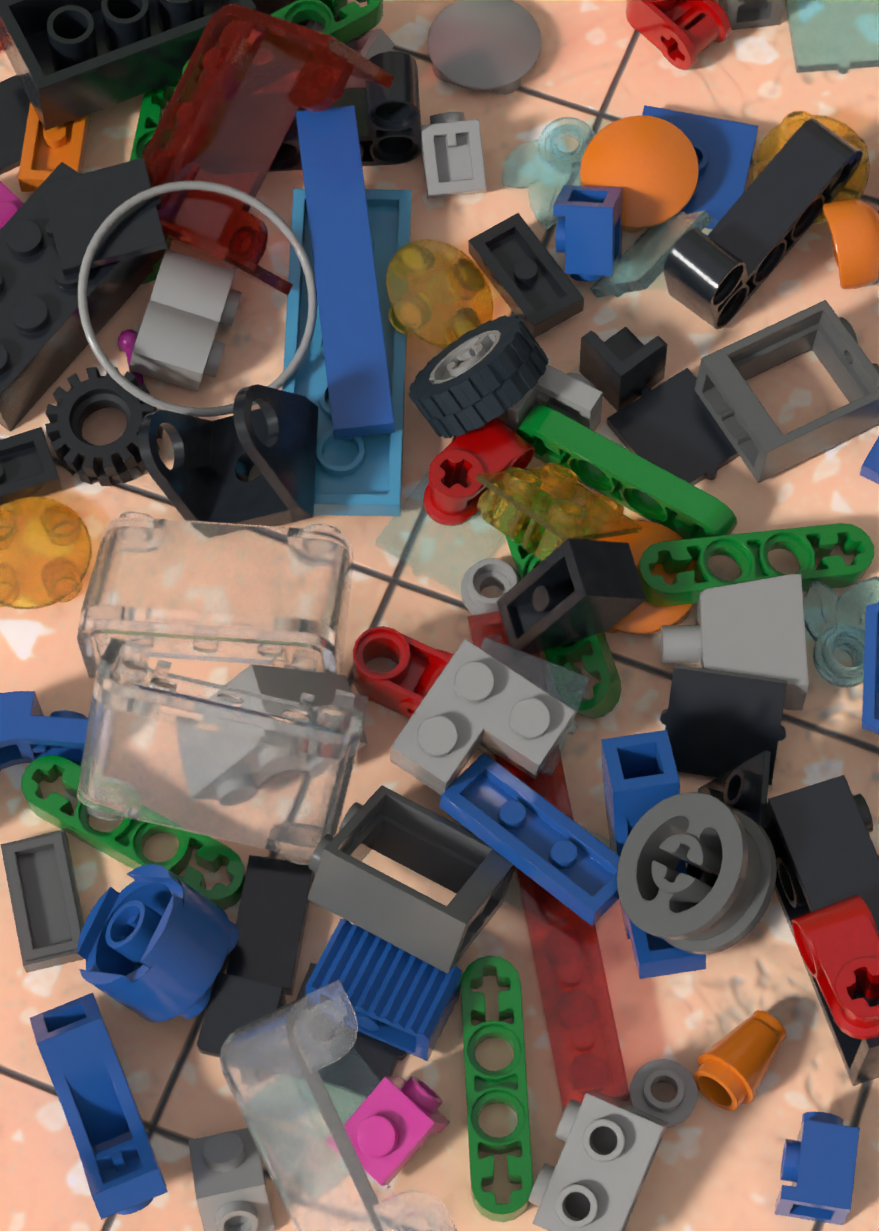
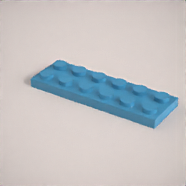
M293 188L291 229L302 244L314 273L305 189ZM365 189L395 432L334 439L318 305L314 334L308 351L294 374L282 386L283 391L306 396L319 407L313 515L401 516L412 208L411 190ZM291 244L283 371L292 361L301 344L308 319L309 306L305 275L300 260Z

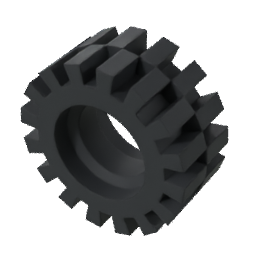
M97 367L86 368L89 379L81 382L75 373L67 378L71 386L68 392L58 386L53 393L57 406L51 404L47 406L46 415L50 423L45 424L47 435L65 468L72 475L77 472L81 481L92 484L94 477H97L101 486H112V476L119 475L122 483L133 480L129 473L130 469L136 466L141 473L146 470L139 451L138 431L144 416L156 412L157 408L126 391L107 371L106 376H101ZM128 371L126 372L124 377L129 382L150 394L144 383L140 385L135 375ZM112 407L126 415V429L123 435L116 441L99 446L91 444L83 438L82 427L84 421L93 412ZM159 426L156 438L163 439V428ZM156 441L157 450L159 452L160 447Z

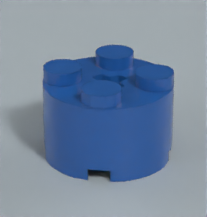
M156 864L137 867L127 873V875L134 879L132 883L126 886L120 893L110 887L100 897L88 915L78 940L77 954L86 959V970H79L87 982L147 1021L164 1022L179 1015L185 1019H192L199 1015L207 1006L211 996L210 986L217 977L226 955L235 947L239 938V929L236 924L228 919L227 914L221 907L166 868Z

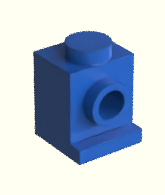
M563 185L553 204V216H561L557 221L555 243L556 251L558 253H565V274H570L572 279L593 282L601 280L605 276H613L622 257L623 188Z
M806 1112L802 1114L801 1129L797 1140L785 1139L780 1180L790 1181L792 1186L782 1185L776 1199L775 1215L843 1226L851 1210L860 1128L844 1126V1120L841 1117L830 1113Z

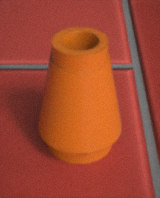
M761 1010L755 1011L750 1018L743 1021L698 1057L697 1064L699 1068L693 1074L698 1090L711 1103L727 1111L736 1110L740 1104L750 1103L775 1058L781 1043L787 1037L783 1025L771 1014Z

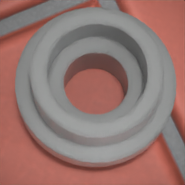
M495 558L484 559L474 564L467 570L461 582V597L465 607L479 618L486 620L501 619L496 601L520 581L517 570L507 562ZM488 586H497L503 591V594L497 598H487L481 594V591Z
M667 1059L653 1060L639 1068L632 1078L629 1090L631 1106L669 1122L667 1128L678 1126L686 1121L694 1111L698 1097L697 1085L692 1074L683 1065ZM658 1082H667L675 1088L677 1095L669 1102H661L653 1097L651 1088Z

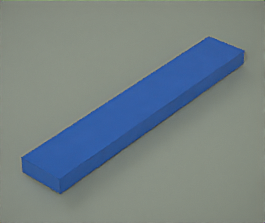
M355 106L296 111L334 439L395 432V422Z

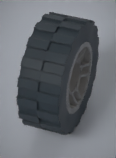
M506 315L468 331L462 337L446 346L437 356H434L424 369L416 375L415 381L409 387L411 392L408 394L439 437L451 438L456 435L461 436L473 429L486 425L487 422L499 417L512 405L518 403L529 390L533 389L538 383V379L544 375L548 358L520 317L518 318L517 315H511L510 317H506Z

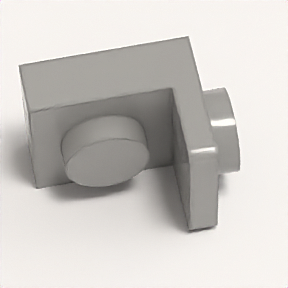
M446 112L430 116V124L421 125L427 199L485 193L487 187L479 119L465 121L464 112Z

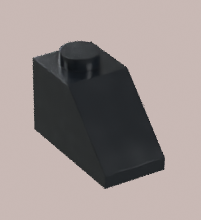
M568 538L496 602L512 656L514 658H524L610 630L646 600V596L629 543Z

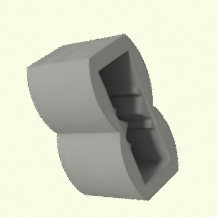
M166 249L135 342L129 370L197 392L199 391L203 375L215 378L225 348V343L216 341L215 337L220 323L232 326L242 294L240 291L231 289L236 271Z

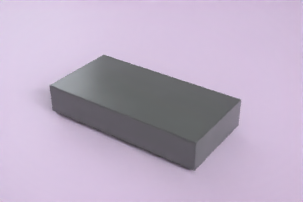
M65 830L0 844L22 963L26 973L83 960L84 958L77 954L78 940L85 923Z

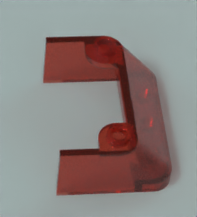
M228 4L220 8L206 25L142 157L146 164L151 187L178 181H207L231 186L256 197L299 107L312 112H320L329 108L342 96L350 75L386 88H390L394 77L331 35L239 4ZM180 190L159 195L162 201V208L158 210L166 238L225 268L234 270L242 276L283 294H289L293 284L258 265L266 250L268 230L263 220L249 213L251 205L229 195L205 190Z

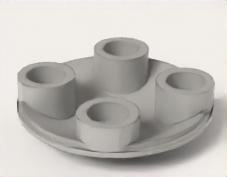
M457 0L445 7L436 16L429 29L427 44L433 72L441 81L453 82L468 89L492 90L502 95L513 93L521 85V79L531 71L539 58L541 33L538 24L524 7L512 0Z

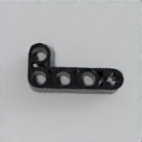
M397 51L382 52L372 56L365 65L366 88L251 94L217 112H202L194 108L195 162L200 169L212 174L302 170L296 111L350 105L355 106L362 166L396 165L412 161L420 155L422 150L418 67L416 60L409 54Z
M811 118L803 123L708 235L697 228H693L685 233L675 244L664 264V276L669 295L718 330L727 325L822 214L823 205L832 202L848 183L862 159L863 153L861 150L815 118Z

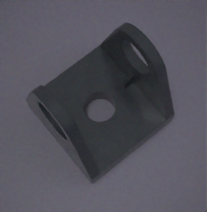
M259 384L248 386L239 390L234 400L233 416L211 421L167 410H159L145 415L138 431L140 455L150 476L196 534L208 542L313 518L319 407L306 396ZM253 401L260 406V409L251 411ZM159 426L167 432L173 445L174 464L171 470L165 466L158 454L156 432ZM256 465L261 474L255 479L248 481L249 473L252 467Z

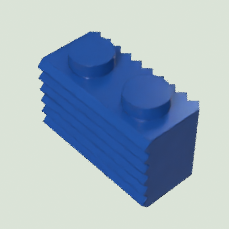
M340 919L306 984V1009L428 1061L453 1011L454 1005L458 1001L462 971L457 966H454L449 974L361 927L355 924L352 925L346 919Z

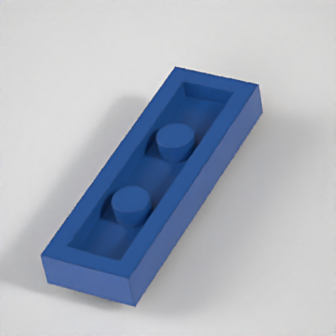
M483 753L441 794L440 808L591 926L619 899L617 869L620 856L487 754Z

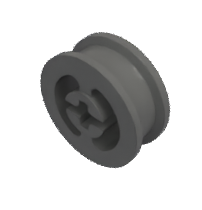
M698 792L677 794L662 800L648 810L635 824L627 837L621 851L617 869L619 899L628 918L641 930L664 939L674 947L688 953L712 954L720 952L745 938L759 923L767 910L776 882L777 866L775 852L767 833L750 817L732 810L724 802L711 795ZM682 860L701 871L717 875L718 878L714 886L711 887L692 876L676 872L675 869L679 861Z

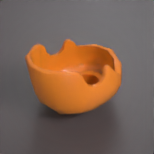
M845 198L824 204L822 212L831 230L833 253L839 268L841 288L856 289L872 284L879 279V212L871 204L856 198Z

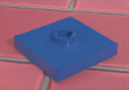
M644 105L642 115L658 117L678 127L692 143L698 159L699 175L696 193L691 197L688 204L668 221L713 229L745 192L757 139L758 126Z

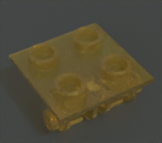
M546 463L544 467L529 469L510 467L503 472L478 474L476 478L478 482L488 488L481 495L477 504L478 509L482 511L483 520L506 536H509L515 543H522L526 551L535 553L534 556L541 561L568 538L594 540L639 533L643 528L623 514L624 508L619 502L610 497L592 493L578 483L579 477L576 473L558 464Z

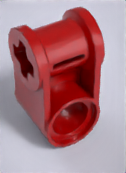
M627 0L625 13L627 21L632 28L639 31L662 52L663 56L672 65L681 70L690 69L695 65L697 55L713 42L720 43L725 41L732 33L731 23L727 14L715 0Z
M499 417L490 420L486 425L478 429H473L467 432V434L458 436L440 454L435 456L430 464L429 484L425 488L423 498L425 512L431 520L443 526L455 527L467 523L497 493L509 487L523 473L535 454V447Z
M385 626L372 627L363 632L355 641L353 648L354 686L359 694L368 701L375 702L410 719L454 654L434 649L393 628ZM384 657L395 662L397 666L389 672L379 673L369 669L366 664L374 658Z
M857 894L792 919V930L799 952L807 969L816 979L834 1022L842 1032L852 1038L868 1040L879 1037V998L877 1006L870 1007L864 998L853 1000L854 991L862 990L867 999L879 997V932L865 901Z

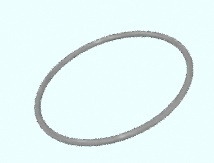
M178 181L158 185L138 193L117 207L103 221L92 237L82 260L78 280V308L81 324L86 339L102 367L122 388L136 398L161 410L189 416L211 417L233 413L234 403L218 407L196 408L168 403L155 398L129 382L109 361L94 334L87 306L88 275L93 257L101 240L110 227L131 208L149 198L172 191L205 190L229 195L251 205L267 216L286 236L300 260L306 279L309 303L305 333L294 358L280 376L267 386L275 389L282 387L294 374L310 346L317 319L318 305L314 273L309 258L292 229L275 211L257 198L231 186L215 182Z

